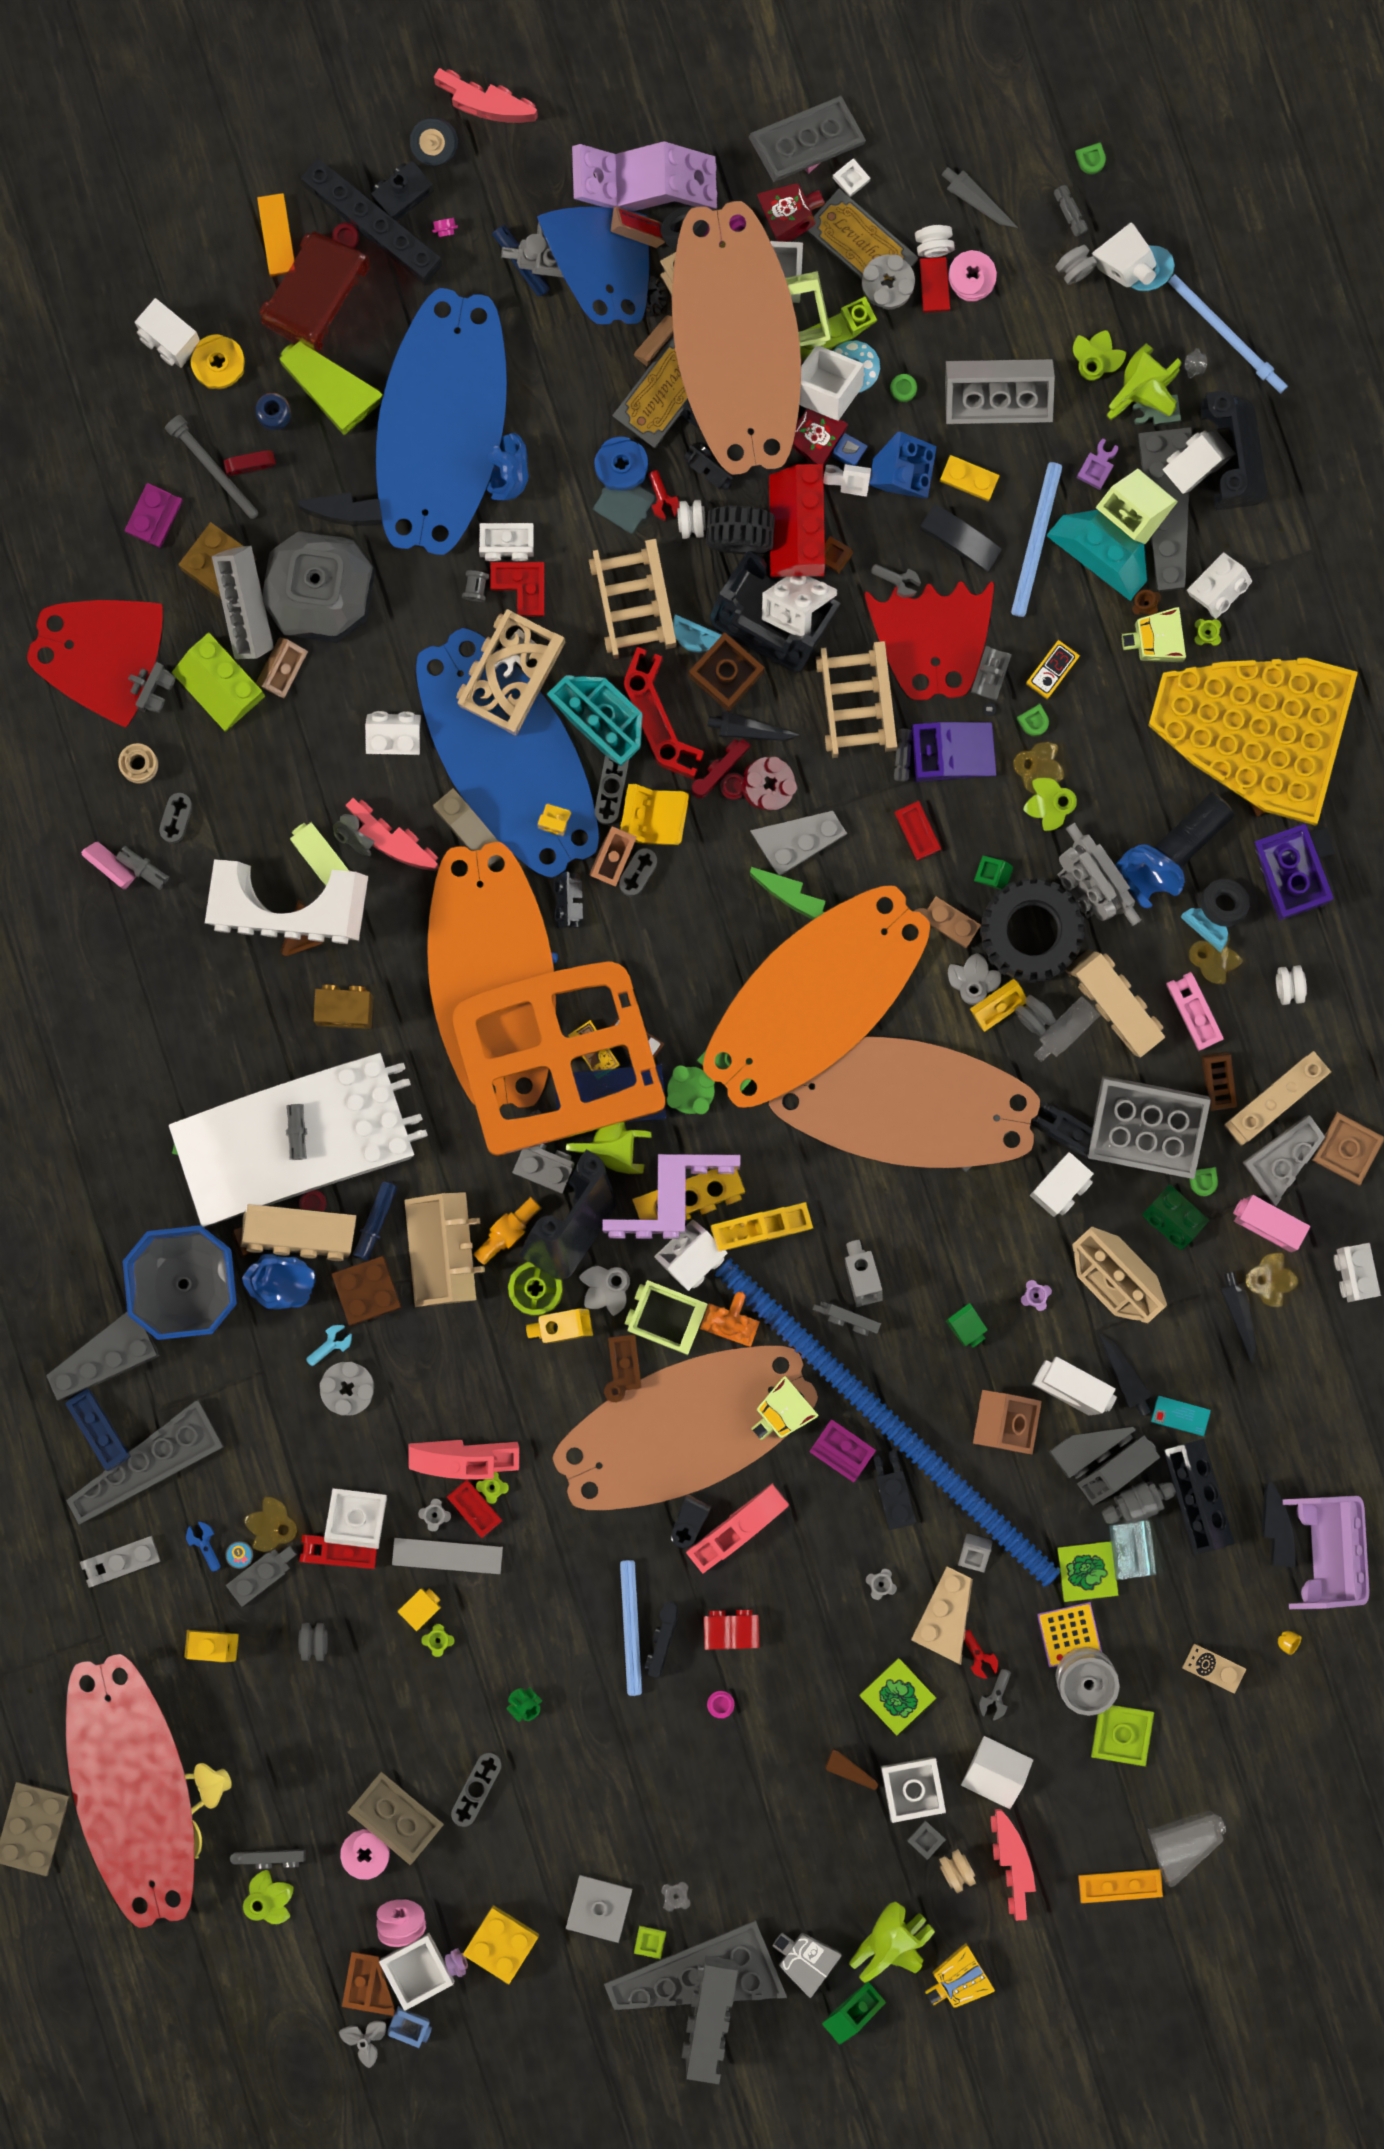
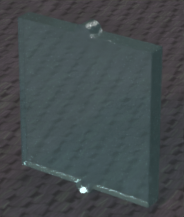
M639 486L626 491L603 488L602 495L593 507V510L633 534L642 518H646V512L656 497Z

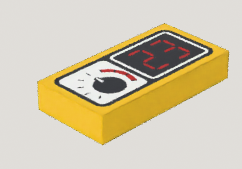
M1058 640L1026 684L1048 699L1080 655Z

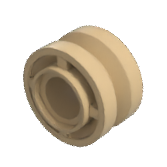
M131 744L119 756L120 771L133 783L143 784L149 782L158 771L156 755L144 744ZM138 757L144 758L145 765L142 769H132L134 759Z
M959 1849L952 1852V1859H948L946 1856L939 1859L942 1864L940 1868L951 1889L954 1888L956 1893L963 1891L964 1883L969 1886L976 1884L973 1878L975 1874L965 1855H961Z

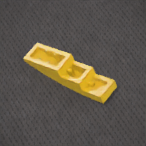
M806 1202L711 1225L718 1252L796 1234L813 1228Z

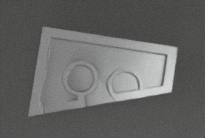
M833 811L750 830L752 836L779 876L847 835V832Z
M1310 1115L1302 1118L1243 1162L1273 1206L1279 1203L1281 1196L1296 1179V1175L1304 1164L1309 1161L1325 1138Z

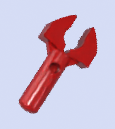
M657 470L651 471L649 478L657 497L656 504L652 505L654 515L666 521L662 511L663 502L671 506L673 515L676 517L678 513L677 508H679L677 496L673 498L668 496L659 472Z
M966 1630L964 1642L974 1657V1665L970 1668L975 1675L987 1679L985 1673L981 1670V1660L990 1663L994 1673H997L998 1660L994 1653L991 1655L985 1654L972 1632Z

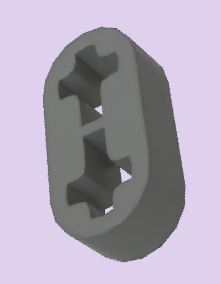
M183 793L173 794L169 798L159 832L161 837L171 844L178 843L183 839L192 812V801ZM184 799L183 802L187 805V808L181 809L177 817L175 816L177 809L173 806V803ZM176 820V829L179 833L178 835L173 834L172 838H168L169 834L165 829L166 827L171 828L173 821Z
M641 849L633 856L619 881L621 892L629 897L637 896L645 887L657 866V857L652 850ZM650 855L652 865H646L642 872L638 871L641 864L638 858ZM636 873L639 875L636 880L638 888H632L630 891L626 890L627 884L624 881L626 879L631 880Z

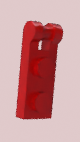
M302 1535L301 1543H304L303 1554H300L299 1562L375 1569L377 1549L328 1543L324 1541L323 1536ZM315 1544L322 1545L321 1555H314Z

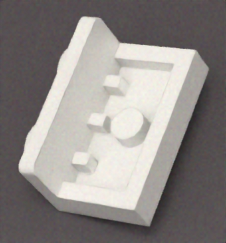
M480 523V557H485L486 561H500L501 557H512L513 561H527L528 557H534L533 523Z
M1223 552L1187 589V592L1192 598L1206 607L1211 616L1217 619L1228 610L1231 603L1240 594L1248 589L1252 580L1242 565Z
M384 711L367 714L365 724L366 754L419 755L421 715H415L412 712L388 714Z

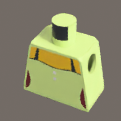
M1179 607L1140 618L1135 623V633L1122 634L1123 650L1138 648L1141 661L1184 662L1186 658Z
M785 1376L756 1409L763 1419L751 1429L761 1441L772 1431L781 1439L819 1415Z

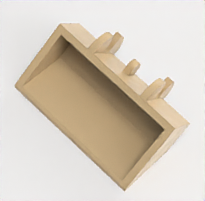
M442 1193L406 1199L405 1210L415 1307L476 1300L474 1274L485 1272V1266L473 1267L471 1251L473 1247L470 1241L469 1225L480 1224V1218L468 1219L466 1193Z

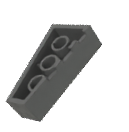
M127 1311L46 1376L56 1399L62 1401L160 1355L151 1334L130 1318Z
M705 1956L703 1965L698 1964L696 1981H700L699 1990L693 1991L691 2007H695L694 2016L688 2017L686 2032L690 2033L689 2042L683 2043L681 2058L686 2059V2079L719 2084L720 2082L719 2060L723 2061L724 2033L727 2034L729 2028L730 2011L728 2010L732 2008L738 1974L737 1961Z

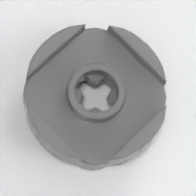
M882 255L874 258L865 267L861 283L862 291L866 299L873 305L888 310L895 309L904 305L910 298L914 289L915 276L911 266L899 255ZM884 276L895 279L892 288H888L887 285H881V282L884 281Z
M340 1362L331 1366L325 1372L320 1382L322 1401L329 1410L340 1415H356L364 1411L371 1403L374 1394V1381L371 1374L366 1368L353 1362ZM344 1381L347 1384L352 1382L355 1386L352 1388L353 1394L351 1396L346 1393L343 1395L340 1393L342 1389L341 1384Z

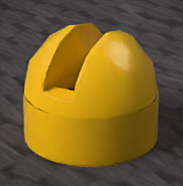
M1284 1631L1282 1636L1278 1638L1279 1647L1289 1655H1292L1301 1643V1636L1292 1631Z

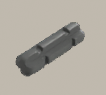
M1066 185L1060 186L1055 189L1054 195L1057 201L1061 202L1060 207L1068 223L1072 224L1070 228L1073 234L1080 236L1087 232L1088 227L1085 221L1081 220L1082 215L1073 197L1070 198L1071 193Z
M910 729L898 730L897 741L899 743H897L895 761L897 768H895L894 773L896 781L904 782L909 779L908 767L910 766V742L912 741V730Z

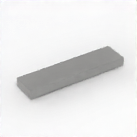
M394 1538L392 1565L501 1574L503 1547Z

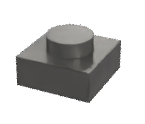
M925 1820L907 1841L928 1860L946 1839Z

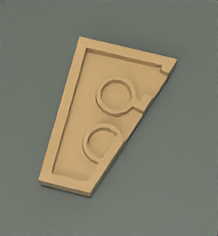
M946 1567L911 1640L961 1665L966 1618L969 1610L973 1579Z

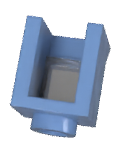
M397 2006L387 2032L390 2037L419 2048L421 2042H427L432 2027L428 2026L430 2023L428 2018L408 2010L404 2011L402 2007Z

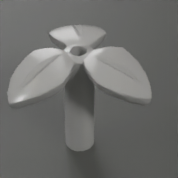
M383 2021L369 2023L364 2035L358 2026H348L341 2029L339 2035L348 2045L357 2044L360 2061L366 2067L371 2068L376 2062L378 2053L377 2048L370 2042L371 2040H381L384 2037L386 2023Z

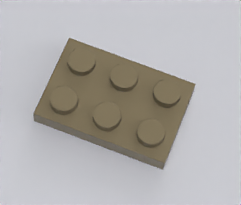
M382 1772L348 1811L352 1817L409 1865L415 1861L444 1825Z
M16 1782L0 1838V1864L48 1876L70 1796Z

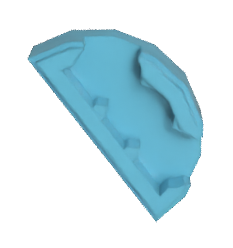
M678 615L674 616L673 628L675 638L688 651L696 653L707 652L722 636Z
M1191 908L1184 912L1181 918L1221 953L1228 940L1226 926L1212 923L1205 917L1201 908Z

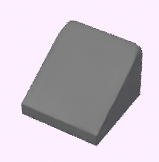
M966 1534L958 1566L984 1572L991 1552L992 1540Z

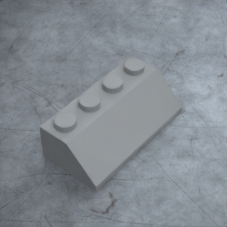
M1053 360L946 361V424L1053 422L1055 380Z

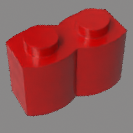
M736 1610V1616H725V1611H709V1616L703 1617L705 1650L759 1648L758 1615H753L752 1610Z

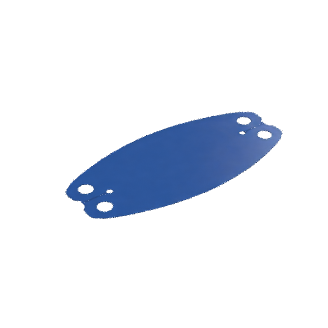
M439 288L435 290L425 300L414 317L393 362L379 414L376 442V477L384 530L394 547L409 549L420 543V546H424L429 553L436 555L448 553L467 529L490 480L495 464L491 463L487 456L490 450L489 445L496 444L498 447L500 446L505 418L507 379L501 323L497 309L488 296L472 295L469 298H463L450 289ZM445 301L450 305L451 312L448 317L440 318L435 315L434 307L438 302ZM482 308L486 311L487 319L483 324H475L471 321L470 314L473 309ZM456 327H459L461 329V332L459 334H455L454 329ZM423 509H427L429 511L428 515L425 517L424 515H422ZM408 519L411 522L412 531L408 535L397 533L395 525L398 520ZM437 525H443L449 531L448 538L443 542L435 541L432 537V530Z
M461 628L449 636L448 642L444 646L428 647L421 651L417 657L416 674L418 688L431 737L456 789L494 837L503 843L520 861L537 873L547 877H555L566 869L568 862L575 858L582 860L588 858L598 848L597 818L584 769L565 727L541 692H539L517 736L459 707V699L456 698L462 684H468L471 675H469L470 668L475 660L480 661L484 653L481 651V648L486 640L477 632ZM471 641L475 645L476 650L471 657H464L459 653V646L462 642ZM433 659L440 660L444 665L443 672L437 676L429 674L427 671L429 661ZM501 664L495 669L501 691L511 683L523 682L528 684L530 679L516 664L513 666L512 675L508 678L503 676L508 669L506 664ZM486 669L480 680L488 681ZM458 670L464 672L462 677L457 676ZM483 688L477 689L473 694V700L479 706L490 704L495 697L492 694L487 699H481L480 697L485 695ZM513 689L505 697L508 699L512 693V698L518 699L521 693L518 689ZM499 704L489 711L507 722L510 719V716ZM546 804L571 811L564 836H556L551 834V832L538 829V821L540 815H543ZM582 829L587 833L588 841L583 846H576L572 843L571 835L575 830ZM545 848H551L556 853V859L550 865L543 864L539 859L541 850Z

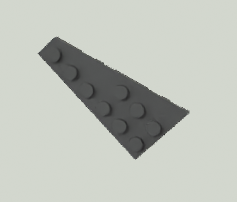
M756 1920L604 1983L614 2010L691 2004L693 1991L699 1990L700 1981H696L698 1964L703 1965L705 1956L737 1961L738 1974L733 2002L787 1998Z

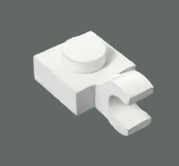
M845 464L844 471H842L837 466L826 465L823 483L841 485L842 493L867 497L871 468Z

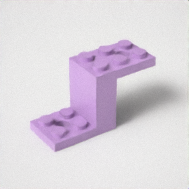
M660 142L618 154L582 144L572 146L574 199L607 208L617 206L630 211H637L673 201L694 207H708L711 210L717 209L715 156L668 142Z
M658 1154V1220H603V1233H608V1237L614 1239L625 1238V1233L636 1234L637 1239H652V1234H663V1239H680V1234H685L686 1169H691V1174H707V1169H718V1174H734L735 1169H740V1155Z

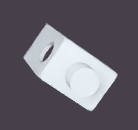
M1132 223L1128 224L1092 253L1098 261L1097 268L1125 287H1131L1138 280L1144 285H1148L1155 279L1156 273L1152 269L1155 268L1156 261L1153 253Z

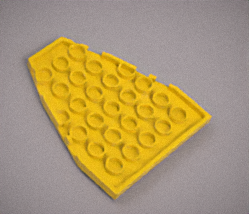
M1297 658V660L1287 661L1272 659V661L1256 662L1255 660L1213 663L1211 666L1186 668L1184 671L1165 672L1161 677L1148 726L1194 766L1264 812L1316 826L1358 672L1308 658Z

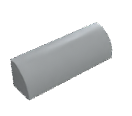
M244 546L220 552L212 556L234 659H257L274 649L252 546Z

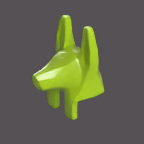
M1148 344L1143 345L1129 361L1124 374V387L1109 405L1111 410L1107 417L1110 420L1114 419L1133 401L1151 407L1170 417L1176 410L1177 401L1170 395L1166 386L1179 373L1181 361L1177 358L1166 370L1150 356L1153 348Z
M625 1122L598 1129L591 1143L566 1144V1150L584 1153L587 1149L597 1155L604 1165L611 1170L627 1174H643L645 1164H632L634 1137L652 1138V1132L645 1130L627 1131Z
M890 1903L883 1910L872 1933L861 1944L849 1963L851 1967L856 1969L868 1957L875 1954L870 1964L859 1976L864 1983L876 1977L890 1964L901 1966L913 1973H917L921 1969L923 1958L918 1954L916 1948L922 1947L935 1931L927 1924L917 1935L913 1936L926 1922V1919L920 1913L906 1925L903 1922L905 1908L899 1903Z

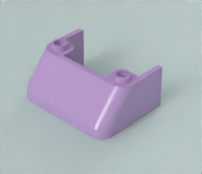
M1359 1496L1283 1499V1505L1298 1504V1518L1304 1525H1311L1314 1579L1308 1580L1301 1591L1304 1602L1289 1604V1609H1322L1366 1604L1369 1598L1365 1508L1362 1499Z

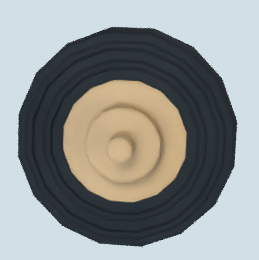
M430 117L421 120L414 127L410 135V146L413 154L426 165L437 166L446 163L454 156L457 149L458 137L456 131L449 122L442 118Z

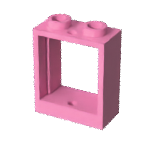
M1254 1195L1240 1200L1233 1214L1237 1215L1234 1222L1289 1252L1298 1250L1310 1228L1306 1223Z

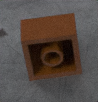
M724 632L689 671V678L729 712L764 674L765 667Z
M381 1256L332 1273L350 1326L402 1309L385 1257Z

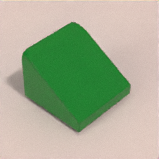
M982 856L974 881L1002 890L1009 882L1013 866L1003 860Z

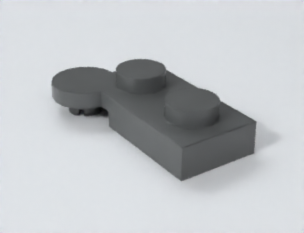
M822 1301L820 1306L814 1304L812 1309L829 1316L828 1321L842 1327L845 1322L853 1325L852 1331L868 1336L869 1332L877 1334L881 1323Z

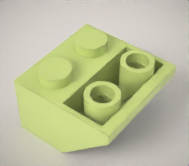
M1137 469L1113 485L1096 508L1133 540L1146 544L1178 501L1140 469Z

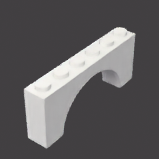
M214 859L205 918L206 924L215 926L214 931L230 933L231 929H238L237 933L254 935V931H261V935L267 937H277V933H284L285 938L297 940L301 939V935L308 936V940L324 942L326 937L332 938V942L348 944V940L359 941L368 876L352 871L332 870L326 888L313 903L296 912L277 914L264 907L256 897L250 879L251 866L238 861Z
M1055 1357L1052 1363L1045 1360L1032 1383L1033 1386L1087 1415L1102 1414L1105 1411H1110L1117 1396L1113 1395L1115 1388L1058 1357Z

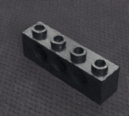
M1204 1438L1165 1449L1164 1453L1194 1555L1234 1544L1235 1542Z

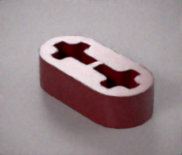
M270 450L224 460L226 475L229 476L264 470L276 465L274 452Z

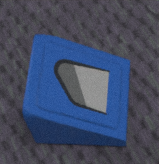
M844 433L834 448L831 457L844 464L857 466L868 446Z

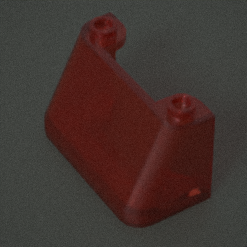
M313 231L311 234L307 233L300 244L301 251L270 302L267 300L264 302L259 314L262 316V325L295 344L300 341L319 353L323 347L321 341L324 334L327 335L329 332V325L354 284L357 285L359 282L357 275L365 277L371 264L369 257L364 253Z

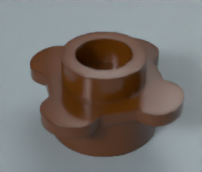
M1150 590L1139 591L1135 596L1136 605L1132 608L1134 614L1140 615L1142 613L1149 616L1157 614L1158 602L1162 599L1160 593H1153Z

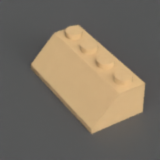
M247 1204L243 1215L240 1247H245L246 1251L261 1253L265 1249L274 1250L273 1253L276 1255L286 1256L290 1255V1252L301 1253L300 1256L304 1258H316L317 1255L327 1256L328 1260L343 1261L351 1253L356 1215Z

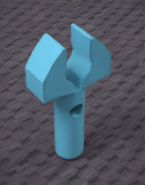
M334 1325L326 1330L328 1334L327 1341L306 1358L309 1365H316L333 1349H341L344 1352L350 1347L352 1334H349L343 1341L334 1342L337 1332L345 1328L344 1325Z

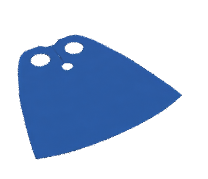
M575 207L555 210L537 216L563 277L588 317L596 324H610L613 320H622L626 324L639 323L644 316L647 301L649 245L611 232L613 208ZM631 211V212H633V213H636V214H639V215H642V216H645V217H646V215H644V214ZM609 284L613 287V293L606 291V285ZM624 299H629L634 303V314L627 315L623 312L621 302ZM595 300H602L606 304L607 313L605 315H598L594 311L593 302Z

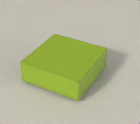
M639 1926L634 1954L661 1959L666 1931Z

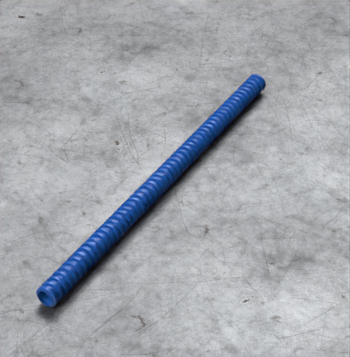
M732 1258L727 1259L717 1269L715 1277H720L722 1283L726 1282L728 1284L727 1288L734 1290V1295L739 1291L745 1294V1305L747 1307L750 1305L752 1312L756 1311L759 1318L763 1317L765 1319L764 1323H769L771 1325L770 1329H775L778 1336L781 1334L783 1336L782 1340L789 1342V1347L793 1346L796 1353L800 1352L802 1354L801 1358L808 1360V1365L812 1364L815 1371L818 1369L820 1371L819 1375L826 1377V1382L830 1381L833 1388L837 1387L839 1389L837 1391L839 1394L843 1393L845 1395V1400L849 1399L852 1406L854 1404L857 1406V1411L861 1410L863 1412V1417L867 1416L870 1418L868 1421L870 1423L874 1422L876 1424L874 1427L876 1429L880 1428L882 1435L886 1434L889 1441L892 1439L894 1441L893 1445L900 1447V1452L904 1451L907 1453L905 1456L907 1458L911 1457L913 1459L912 1463L919 1465V1470L923 1469L926 1476L929 1474L931 1476L930 1480L937 1482V1487L941 1486L944 1488L942 1491L944 1493L948 1492L950 1494L949 1498H954L956 1500L955 1504H960L963 1511L966 1509L968 1511L967 1515L974 1517V1522L978 1521L981 1523L980 1527H985L987 1529L986 1533L993 1535V1540L997 1539L1000 1546L1004 1545V1550L1006 1552L1010 1551L1012 1558H1018L1017 1562H1022L1024 1564L1023 1568H1028L1030 1570L1029 1574H1034L1037 1581L1041 1580L1043 1587L1048 1586L1059 1575V1567L1055 1568L1052 1561L1049 1563L1047 1561L1048 1557L1041 1555V1550L1037 1551L1034 1544L1030 1545L1028 1543V1538L1024 1539L1022 1537V1532L1018 1533L1015 1526H1010L1011 1522L1009 1520H1004L1005 1516L1003 1514L999 1515L997 1509L993 1510L991 1508L992 1504L985 1502V1497L981 1498L978 1491H973L974 1487L972 1485L968 1486L966 1484L968 1482L966 1479L962 1480L960 1474L956 1475L954 1473L955 1469L948 1467V1462L944 1463L941 1456L937 1457L935 1455L937 1453L935 1450L931 1451L929 1449V1444L925 1445L922 1438L919 1440L917 1438L918 1434L911 1432V1427L907 1428L904 1426L906 1423L904 1421L900 1422L898 1420L900 1417L898 1415L894 1416L892 1409L888 1410L885 1403L882 1405L880 1403L881 1399L874 1397V1392L870 1393L867 1391L869 1388L867 1386L863 1387L861 1385L863 1382L855 1379L856 1375L849 1374L850 1370L848 1368L845 1370L843 1368L844 1364L837 1362V1357L833 1358L830 1356L832 1353L830 1351L826 1352L824 1350L826 1347L818 1344L819 1340L812 1339L813 1335H808L806 1333L807 1329L800 1327L801 1323L794 1322L795 1318L793 1316L789 1317L787 1315L789 1312L781 1309L782 1305L778 1306L775 1304L776 1300H771L769 1298L770 1294L763 1292L764 1288L757 1287L758 1283L756 1281L753 1283L751 1281L752 1277L745 1275L746 1271L739 1270V1265H734Z

